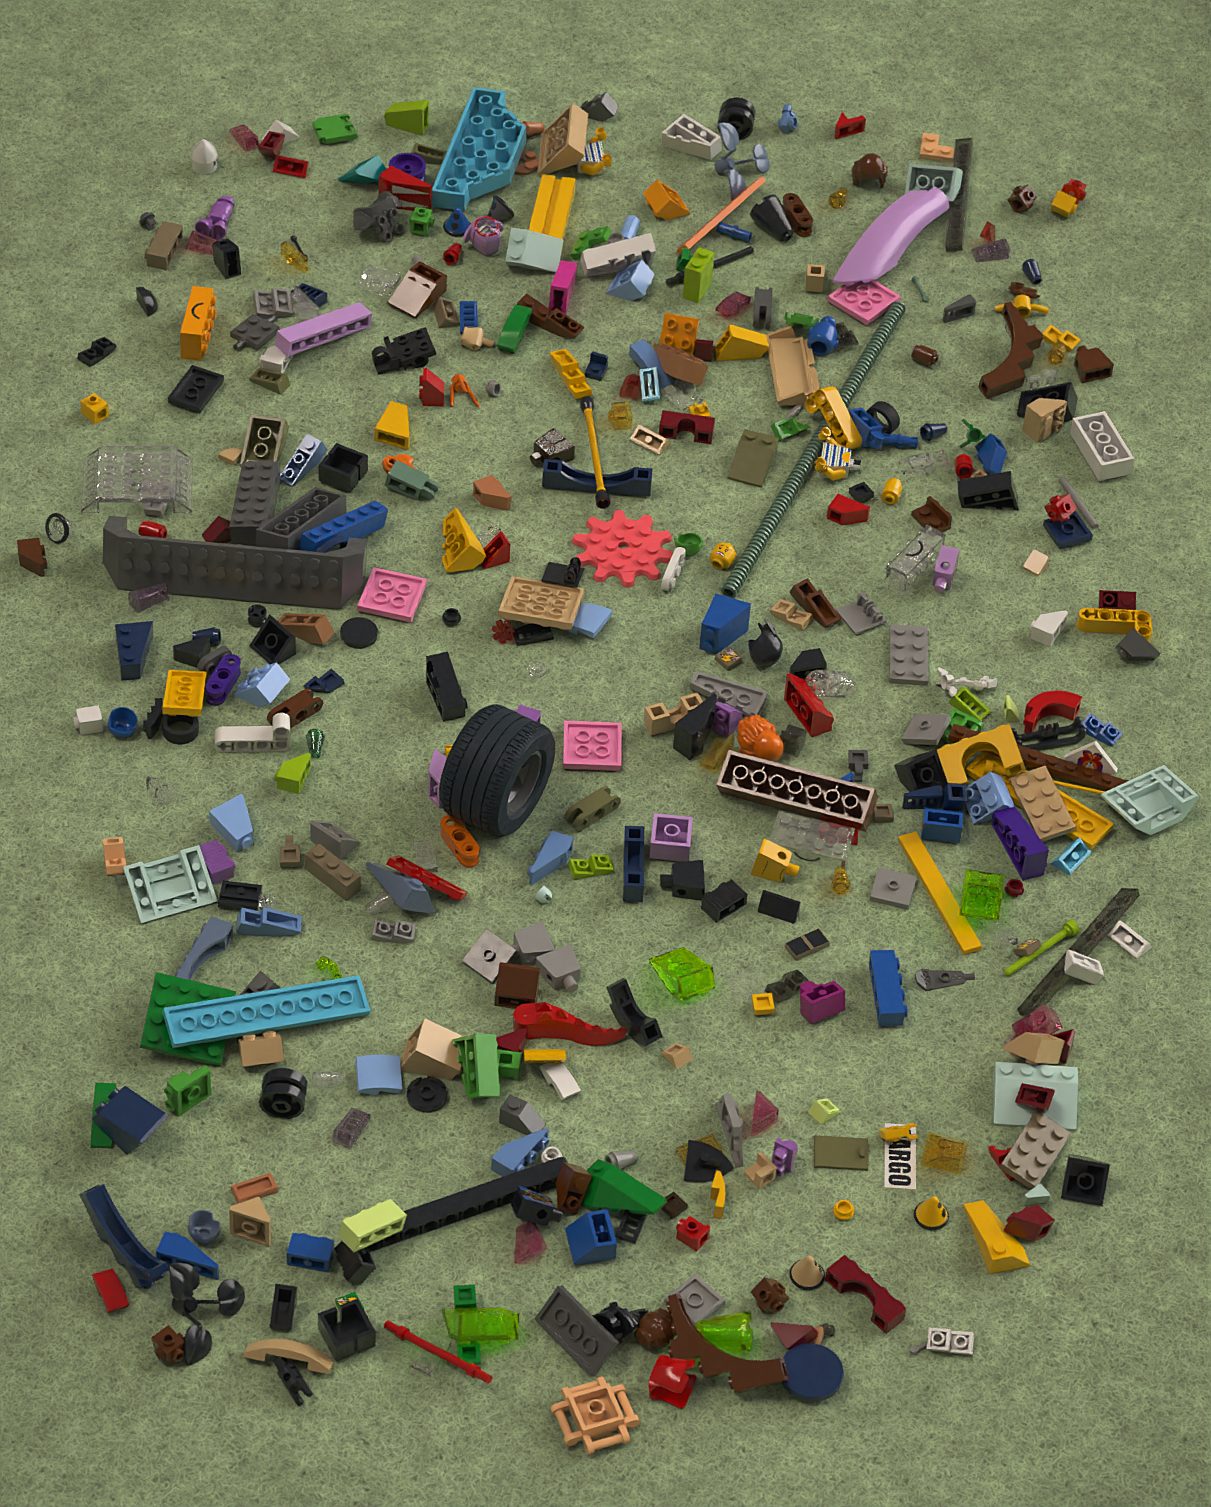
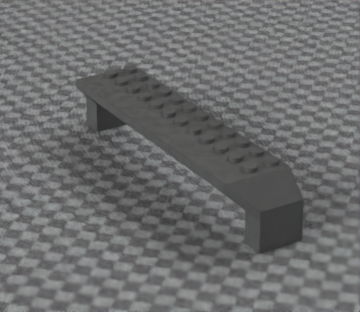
M108 516L103 528L102 563L117 589L341 609L363 585L366 574L368 539L349 538L346 548L322 553L138 536L127 529V517Z

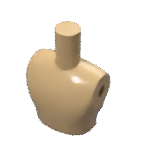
M464 327L460 344L474 351L479 350L481 345L492 348L494 341L484 338V331L479 327Z

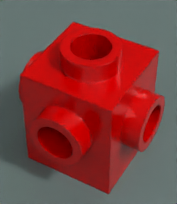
M1071 179L1067 184L1063 185L1061 191L1077 198V205L1080 201H1084L1087 185L1079 180Z
M1069 493L1050 498L1049 503L1044 506L1052 522H1064L1070 518V514L1077 510Z

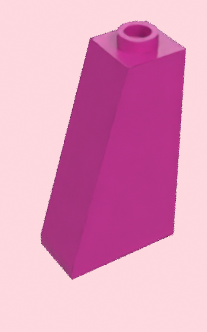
M560 261L550 287V310L554 311L557 308L563 313H567L576 281L578 263Z

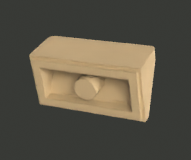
M639 424L629 439L658 455L671 444L668 439Z

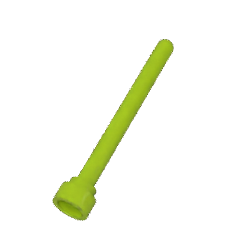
M1072 919L1065 922L1061 931L1042 943V946L1031 955L1023 956L1004 970V974L1006 976L1012 975L1063 938L1073 937L1080 931L1078 924Z

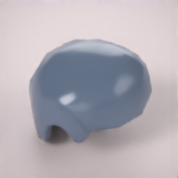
M194 1211L189 1217L188 1233L196 1242L202 1244L210 1243L220 1235V1221L214 1219L211 1211Z

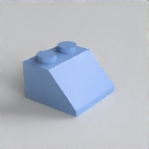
M640 260L618 271L606 293L630 301L637 298L641 299L646 295V290L652 284L655 274L643 260Z

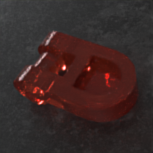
M636 374L626 376L619 396L624 398L628 396L637 400L641 390L640 376Z

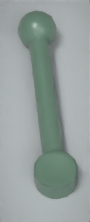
M913 276L912 282L916 284L921 293L922 301L928 302L929 297L924 294L918 282V277Z

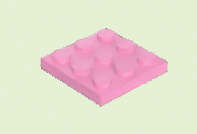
M873 280L867 283L859 282L854 283V285H842L828 296L827 301L868 326L888 311L894 301H900L901 296Z
M373 567L357 605V611L412 622L426 588L427 579Z
M564 721L563 769L621 771L622 723Z

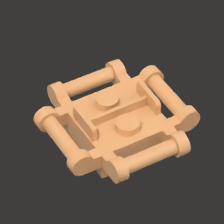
M601 1376L596 1378V1381L572 1388H561V1395L564 1401L555 1403L550 1409L559 1422L565 1436L564 1442L566 1446H573L577 1442L583 1441L585 1451L589 1455L601 1448L630 1442L626 1427L634 1428L640 1424L638 1415H635L623 1384L610 1387V1384L606 1383L604 1377ZM616 1398L619 1399V1402H620V1404H621V1406H622V1409H623V1411H624L626 1417L623 1416L622 1411H621V1409H620V1407H619V1405H618V1402H617ZM564 1411H570L578 1431L572 1433ZM618 1430L619 1434L611 1436L613 1431Z

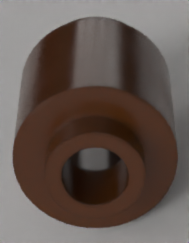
M915 345L911 354V358H914L915 361L929 367L932 364L935 365L939 357L936 350L924 345Z

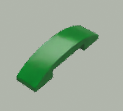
M475 1284L454 1285L458 1358L469 1364L474 1363L478 1365L481 1364Z

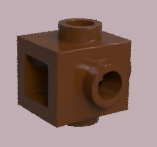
M1027 184L1014 188L1012 195L1007 201L1013 210L1018 213L1030 209L1037 197Z
M764 1277L750 1291L757 1301V1306L763 1312H779L789 1300L785 1293V1287L777 1282V1280Z
M169 1325L151 1337L154 1352L160 1361L164 1360L170 1366L184 1357V1336L181 1333L177 1334Z

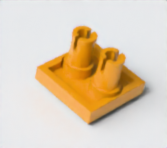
M665 312L659 345L665 343L672 346V348H679L693 354L700 319Z

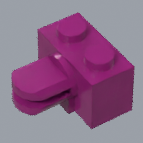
M807 981L800 985V1014L811 1024L845 1010V990L835 981L818 985L813 981Z

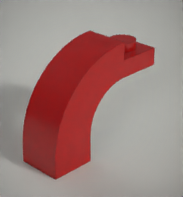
M1057 690L1036 695L1026 705L1023 725H1025L1024 733L1033 732L1038 722L1050 715L1061 716L1073 721L1080 709L1082 696Z

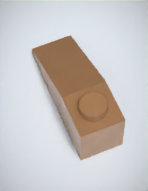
M284 613L278 620L293 635L311 644H325L334 634L326 615Z

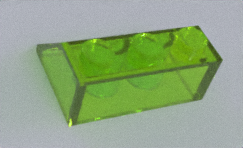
M503 1307L442 1308L449 1338L457 1340V1344L468 1345L470 1341H477L479 1344H490L491 1340H497V1343L508 1344L510 1340H518L520 1313Z

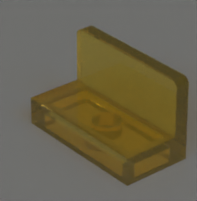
M731 733L726 741L716 737L700 761V767L718 773L724 764L728 750L732 751L734 748L735 734Z

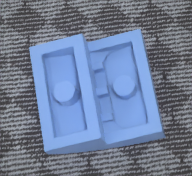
M581 603L572 630L566 631L575 635L581 632L594 638L610 619L613 610L596 604Z
M365 1055L356 1057L358 1093L378 1095L380 1091L400 1094L402 1091L400 1056Z

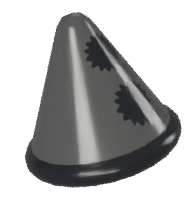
M493 196L487 216L497 221L514 217L515 214L508 204L499 196Z

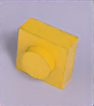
M772 993L752 994L751 1002L754 1015L774 1014L775 1006Z

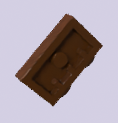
M931 496L927 497L925 505L911 512V516L932 537L951 528V514Z

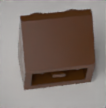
M500 962L494 1006L516 1009V1007L522 1004L537 1003L540 968Z

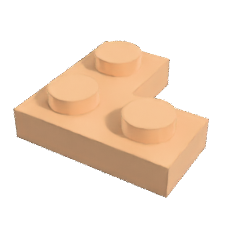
M923 133L920 158L953 162L954 147L938 145L939 135Z

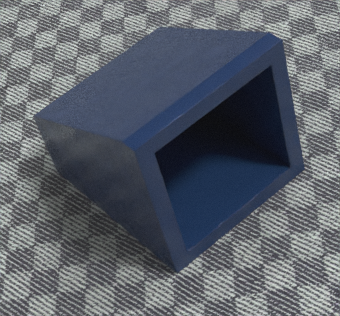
M124 1086L120 1090L115 1088L107 1096L110 1100L106 1104L102 1102L94 1110L96 1114L91 1119L125 1154H128L140 1146L168 1115L127 1086Z

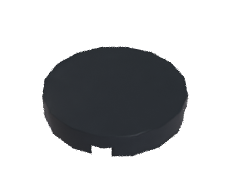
M355 617L348 619L341 626V640L349 647L362 649L366 648L369 644L371 646L377 640L378 629L375 623L369 619Z
M433 1076L416 1078L407 1087V1101L417 1111L424 1113L435 1112L444 1107L447 1102L448 1092L446 1085L440 1079Z

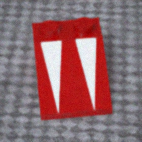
M393 166L388 167L379 175V194L389 191L393 196H396L402 202V207H396V209L414 211L416 207L432 210V185Z

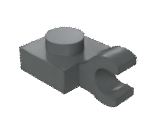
M848 750V769H854V781L862 782L863 769H868V750Z

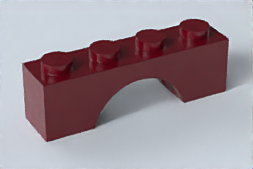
M844 1255L827 1268L825 1281L840 1294L857 1292L866 1296L873 1305L871 1321L885 1334L904 1321L906 1308L903 1303L890 1295L885 1287L875 1282L870 1274L865 1273L859 1268L854 1260H850Z

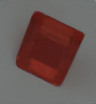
M987 222L980 237L994 245L995 225Z

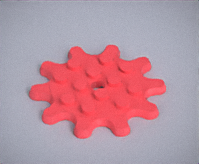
M616 510L612 514L611 521L604 522L596 517H590L586 522V526L591 530V533L575 534L572 538V543L585 549V552L578 554L576 557L581 560V566L592 565L596 568V572L593 575L595 581L604 582L608 577L616 576L620 578L621 584L624 587L629 588L634 586V579L638 575H644L650 580H658L661 577V573L656 568V565L661 562L669 563L673 555L672 551L665 550L661 546L669 543L672 540V536L666 530L658 532L651 530L650 527L653 525V520L649 515H643L639 520L634 521L627 519L622 510ZM620 546H627V548H624V549H620L619 547H620Z

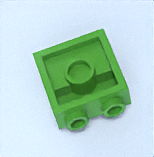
M204 1065L200 1069L194 1070L189 1076L184 1071L172 1076L167 1081V1087L164 1089L168 1100L165 1101L166 1108L180 1116L211 1095L210 1069Z

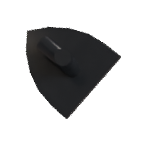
M688 1140L684 1181H713L716 1170L721 1171L722 1176H725L734 1168L728 1158L717 1148L700 1141Z

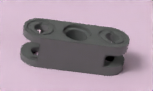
M755 287L753 327H758L759 321H765V328H770L773 288L766 290Z

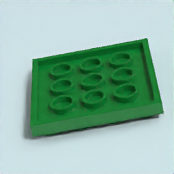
M156 972L139 1048L220 1067L226 1039L173 1048L162 1011L166 1007L235 996L236 991Z

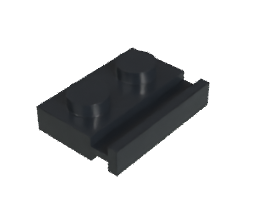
M223 880L218 907L235 910L246 908L258 911L262 885Z

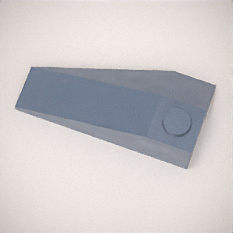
M372 862L365 864L401 909L429 914L434 913L429 894L422 886L421 881L383 864Z

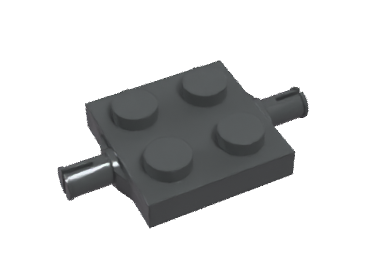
M252 314L230 331V336L238 341L233 345L234 350L239 351L243 346L252 347L256 350L261 348L276 336L277 331L280 330V326L273 324L277 320V316L272 314L267 319H263Z

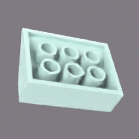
M995 1061L993 1072V1125L1025 1128L1035 1110L1015 1103L1020 1086L1024 1083L1055 1090L1049 1109L1044 1115L1067 1131H1076L1078 1067Z

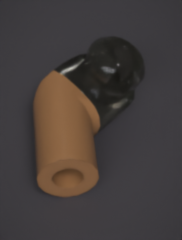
M823 1323L816 1326L815 1329L818 1331V1337L810 1343L821 1345L822 1338L832 1337L835 1334L834 1325Z

